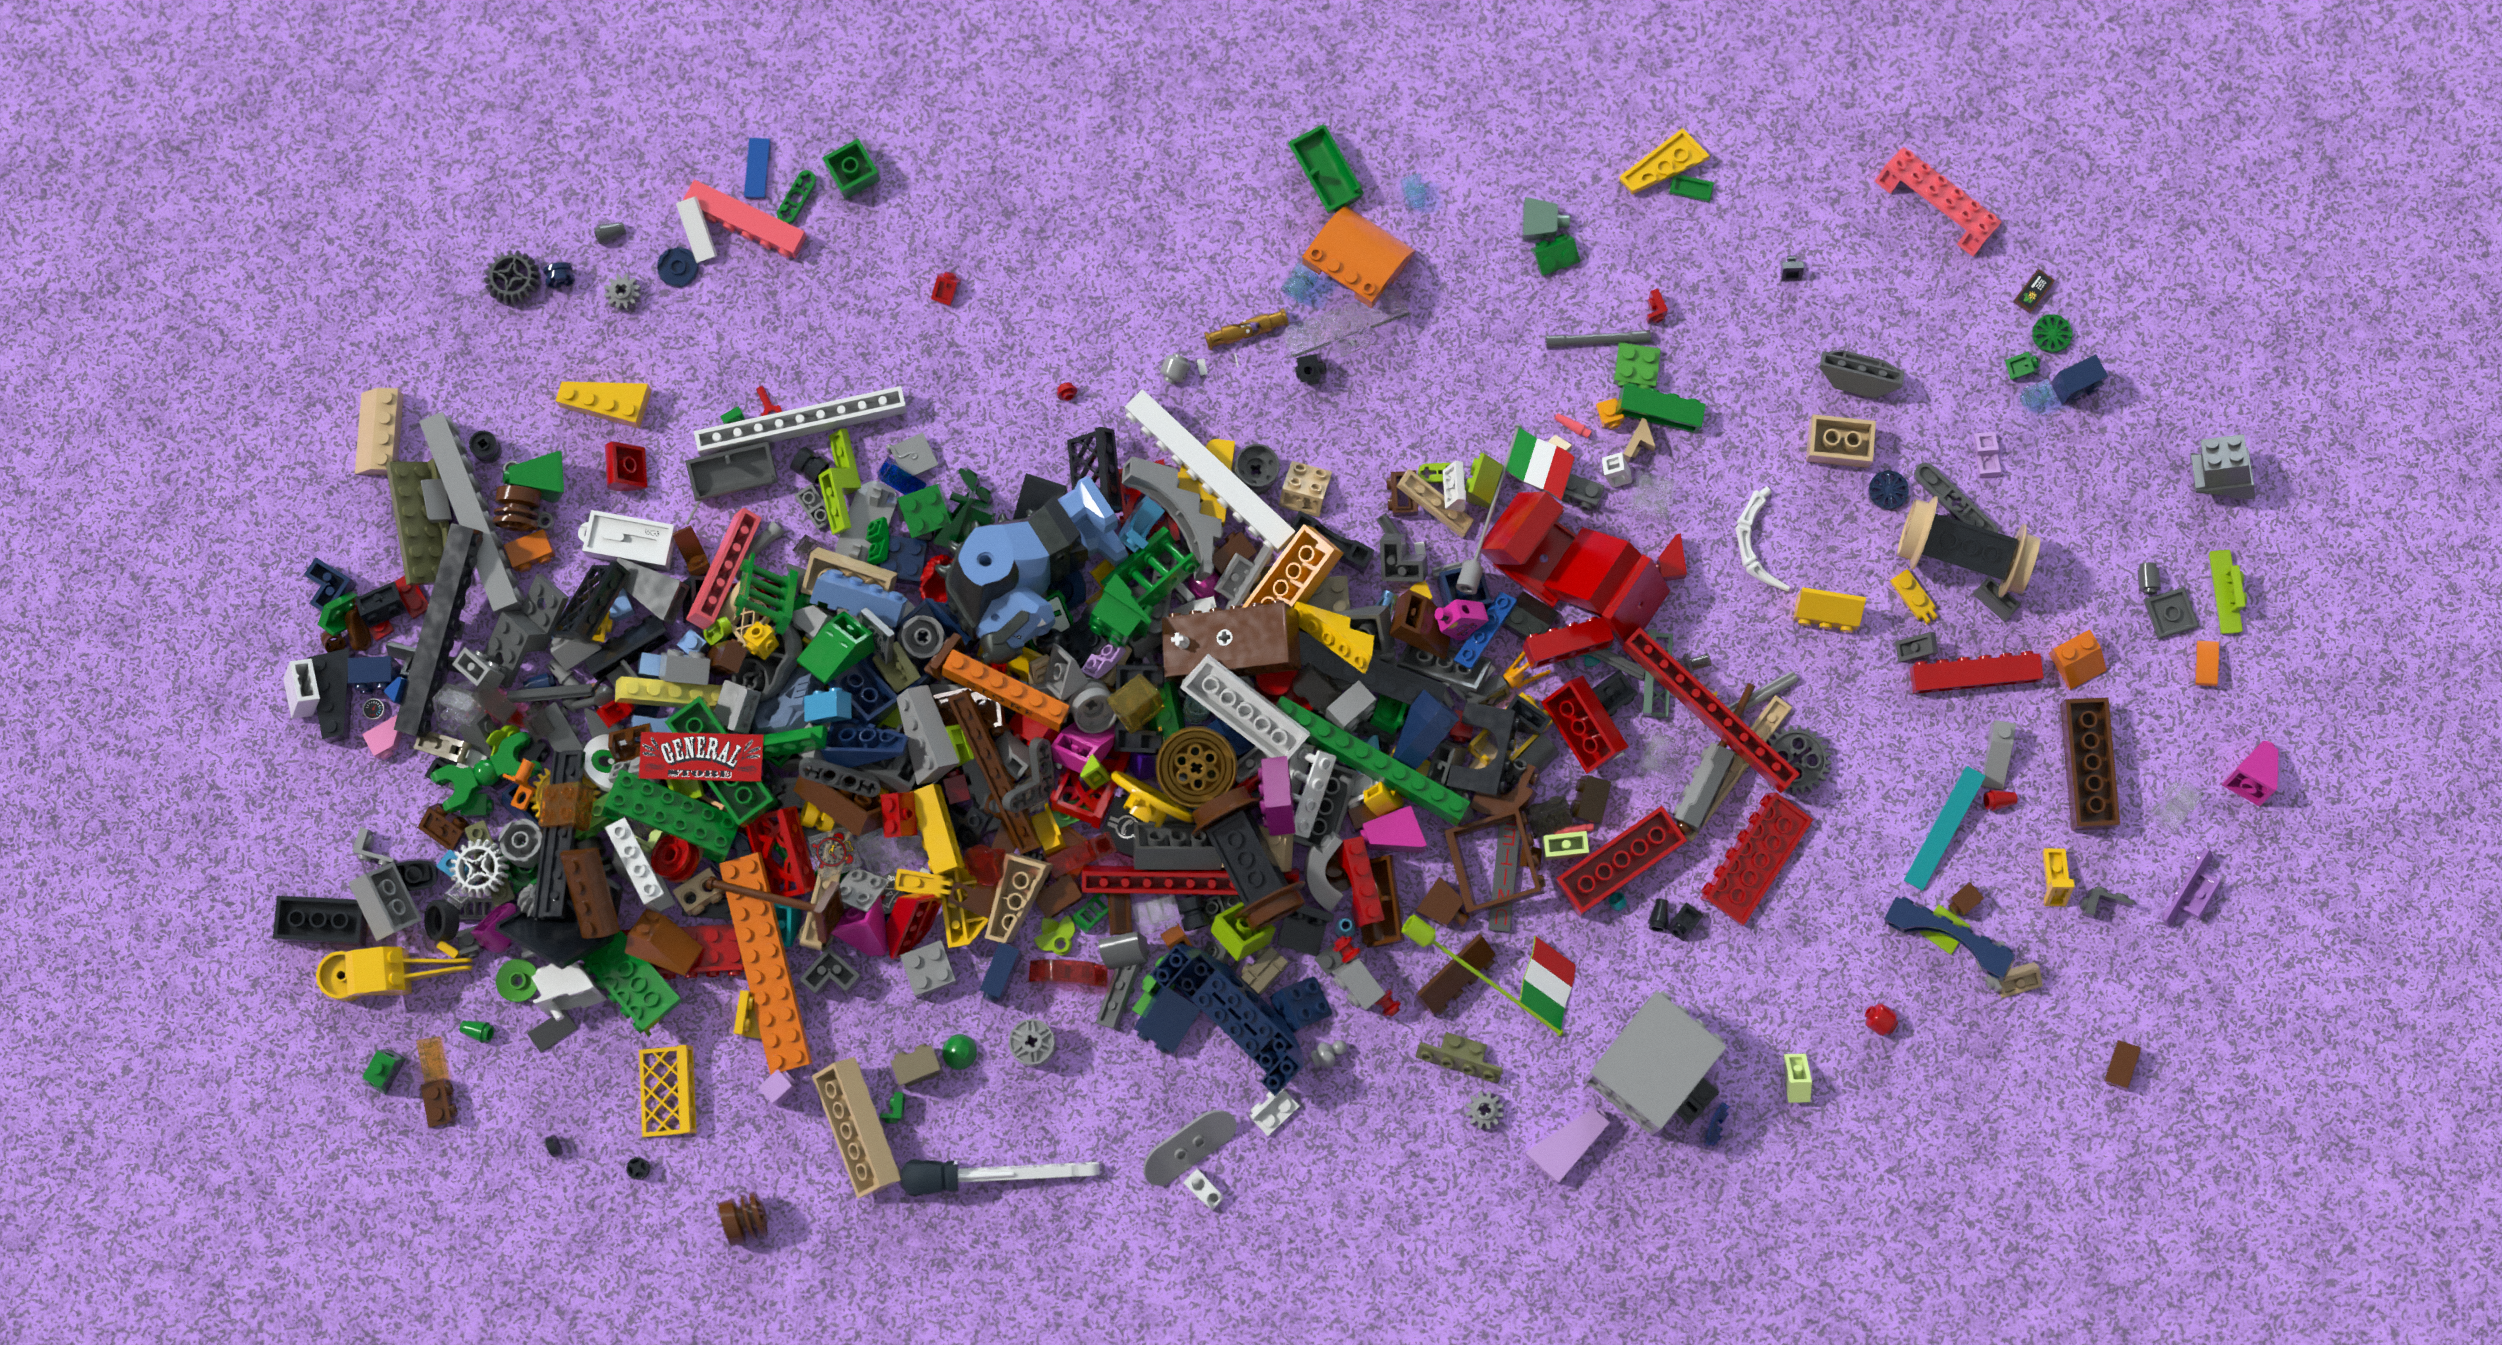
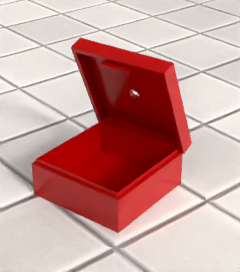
M1518 492L1486 535L1481 553L1493 562L1492 566L1553 609L1559 600L1543 584L1577 535L1557 521L1564 512V507L1547 492ZM1543 554L1547 555V562H1541L1540 556Z
M1582 527L1543 584L1556 599L1602 614L1622 647L1639 627L1644 631L1670 592L1652 558L1644 554L1642 555L1629 541Z

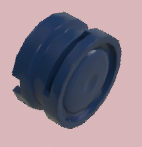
M558 262L544 267L543 273L547 277L545 280L546 286L556 289L561 288L562 285H572L575 282V277L571 273L573 269L572 264Z

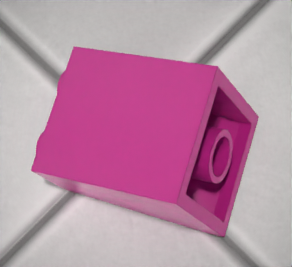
M1411 805L1363 823L1359 836H1363L1365 846L1367 845L1369 850L1422 853L1425 852L1427 847Z

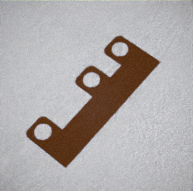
M992 794L987 798L984 812L986 814L992 813L994 818L1001 820L989 854L969 848L963 858L964 869L980 875L975 889L956 882L953 884L951 894L948 896L950 903L985 918H989L993 907L1005 855L1014 853L1017 847L1001 812L993 813L989 808V803L994 800ZM1026 808L1025 810L1029 816L1031 809ZM971 854H977L981 858V864L976 868L970 867L967 863V859ZM958 888H963L967 892V899L963 902H958L954 898V892Z

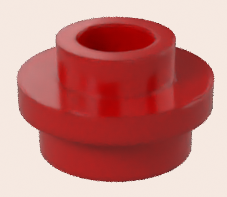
M1071 382L1059 385L1057 397L1064 401L1072 400L1078 392L1076 386Z

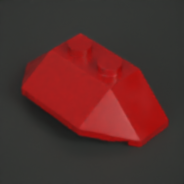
M926 893L902 895L897 898L886 924L889 955L892 960L901 958L900 955L913 951L912 948L919 944L927 935L942 904L941 898L934 894Z

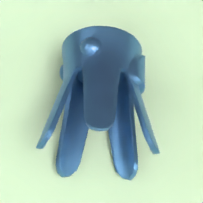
M1393 588L1391 591L1383 590L1379 601L1375 604V606L1389 605L1391 617L1393 606H1395L1398 598L1396 594L1392 593Z

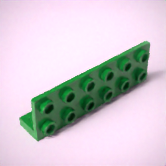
M622 769L619 770L601 813V816L616 822L626 816L705 849L702 857L717 863L724 862L739 827L730 813L647 779L639 778V776Z

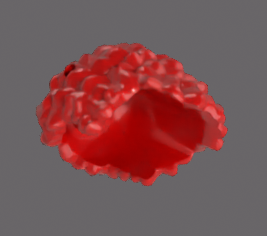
M941 554L932 557L927 562L920 577L922 583L919 591L923 601L925 598H932L934 601L946 603V581L944 577L937 573L935 566L938 564L948 566L949 563L952 564L954 558Z

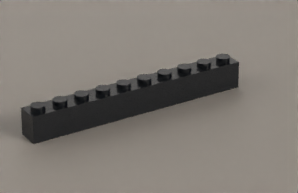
M454 523L450 525L393 730L426 738L431 729L432 714L437 707L436 700L438 693L442 689L444 672L448 668L449 653L453 649L455 632L460 625L459 618L461 610L466 603L467 589L471 585L472 571L477 564V553L483 542V531Z

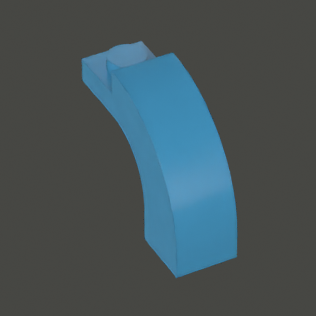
M1146 495L1124 523L1118 539L1134 553L1139 547L1144 549L1148 544L1146 541L1148 532L1165 510Z

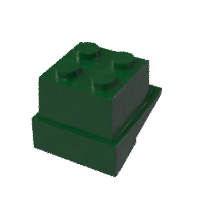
M972 487L965 496L952 492L949 500L958 502L959 505L951 512L953 521L951 523L947 522L943 528L936 530L934 543L948 548V542L951 540L959 544L964 542L971 533L972 521L977 520L980 526L995 522L996 513H993L994 506L976 499L975 487Z

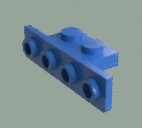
M1500 591L1486 611L1489 621L1469 636L1454 658V661L1470 670L1473 669L1517 604V600Z

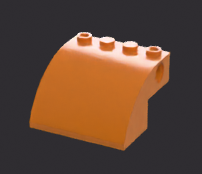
M1345 206L1326 223L1302 256V264L1319 275L1321 272H1324L1355 292L1354 298L1372 309L1390 283L1394 284L1416 250L1353 209Z

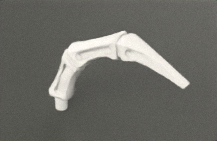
M1766 486L1760 492L1758 490L1753 491L1746 508L1737 520L1735 531L1739 543L1742 566L1746 568V573L1752 577L1788 592L1790 588L1788 585L1763 569L1761 563L1756 560L1757 556L1753 552L1751 545V528L1755 518L1765 505V498L1772 493Z

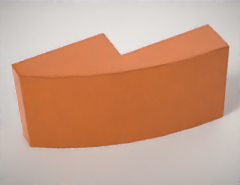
M2197 640L2195 685L2217 686L2219 642Z

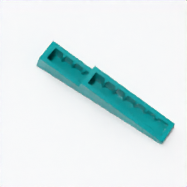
M1969 766L1962 770L1903 881L1921 891L1924 890L1984 781L1985 775Z

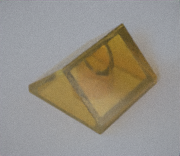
M1138 674L1106 699L1130 734L1136 732L1165 709L1160 692L1141 674Z

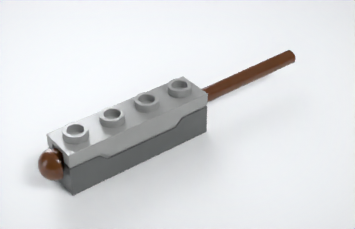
M1747 683L1734 711L1738 718H1741L1755 689V685ZM1722 739L1718 744L1711 742L1709 748H1704L1701 754V759L1703 760L1700 766L1696 765L1691 776L1694 779L1691 785H1686L1682 794L1684 796L1682 803H1678L1675 807L1673 815H1675L1676 825L1683 835L1689 834L1692 830L1700 833L1736 758L1735 752L1727 749V744Z

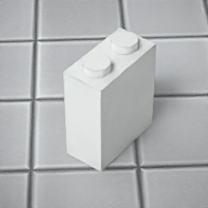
M312 659L290 661L283 681L291 719L313 716L320 697Z

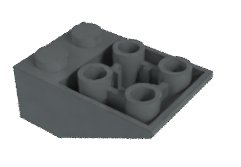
M908 744L904 755L896 757L887 769L870 763L850 767V769L878 777L880 786L892 793L909 792L916 781Z

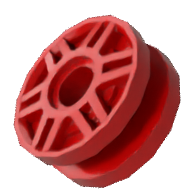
M667 835L654 847L651 855V866L654 872L673 883H679L688 879L696 870L700 859L699 850L696 845Z

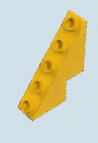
M1296 601L1294 609L1298 611L1299 627L1359 671L1366 673L1372 657L1374 636L1351 629L1350 617Z

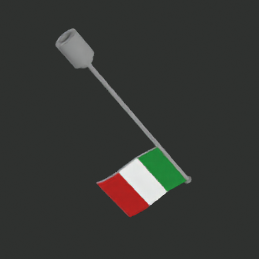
M1521 424L1514 425L1516 429L1474 559L1463 563L1456 584V588L1465 594H1475L1477 592L1484 570L1477 561L1506 472L1525 484L1548 492L1562 502L1575 457L1561 447L1534 437L1523 430Z

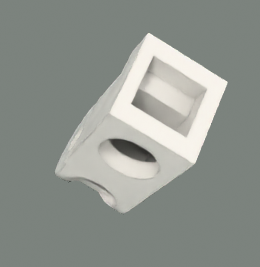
M1198 1169L1183 1182L1212 1211L1224 1200L1220 1192Z

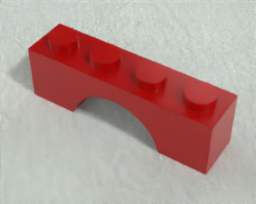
M1363 836L1342 840L1343 842L1337 848L1336 854L1339 866L1345 869L1352 885L1353 902L1351 911L1356 928L1377 924L1385 920Z

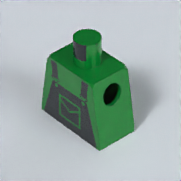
M388 1048L377 1050L362 1079L367 1086L386 1095L407 1058Z

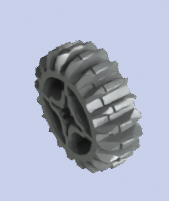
M508 250L505 256L503 252H500L501 258L498 259L493 256L495 263H488L490 270H484L485 275L488 276L484 278V282L487 284L486 289L491 291L490 296L492 298L496 297L499 303L504 301V304L508 306L510 301H512V304L517 306V300H520L522 304H525L524 297L527 296L528 299H532L530 292L537 293V289L534 286H540L541 284L537 280L541 278L540 272H537L539 266L535 264L533 258H529L527 253L521 256V252L517 250L513 255V252ZM519 264L527 268L528 277L520 274ZM509 265L507 269L501 270L505 266ZM497 278L505 282V291L498 288ZM523 285L520 289L515 291V289L518 286Z

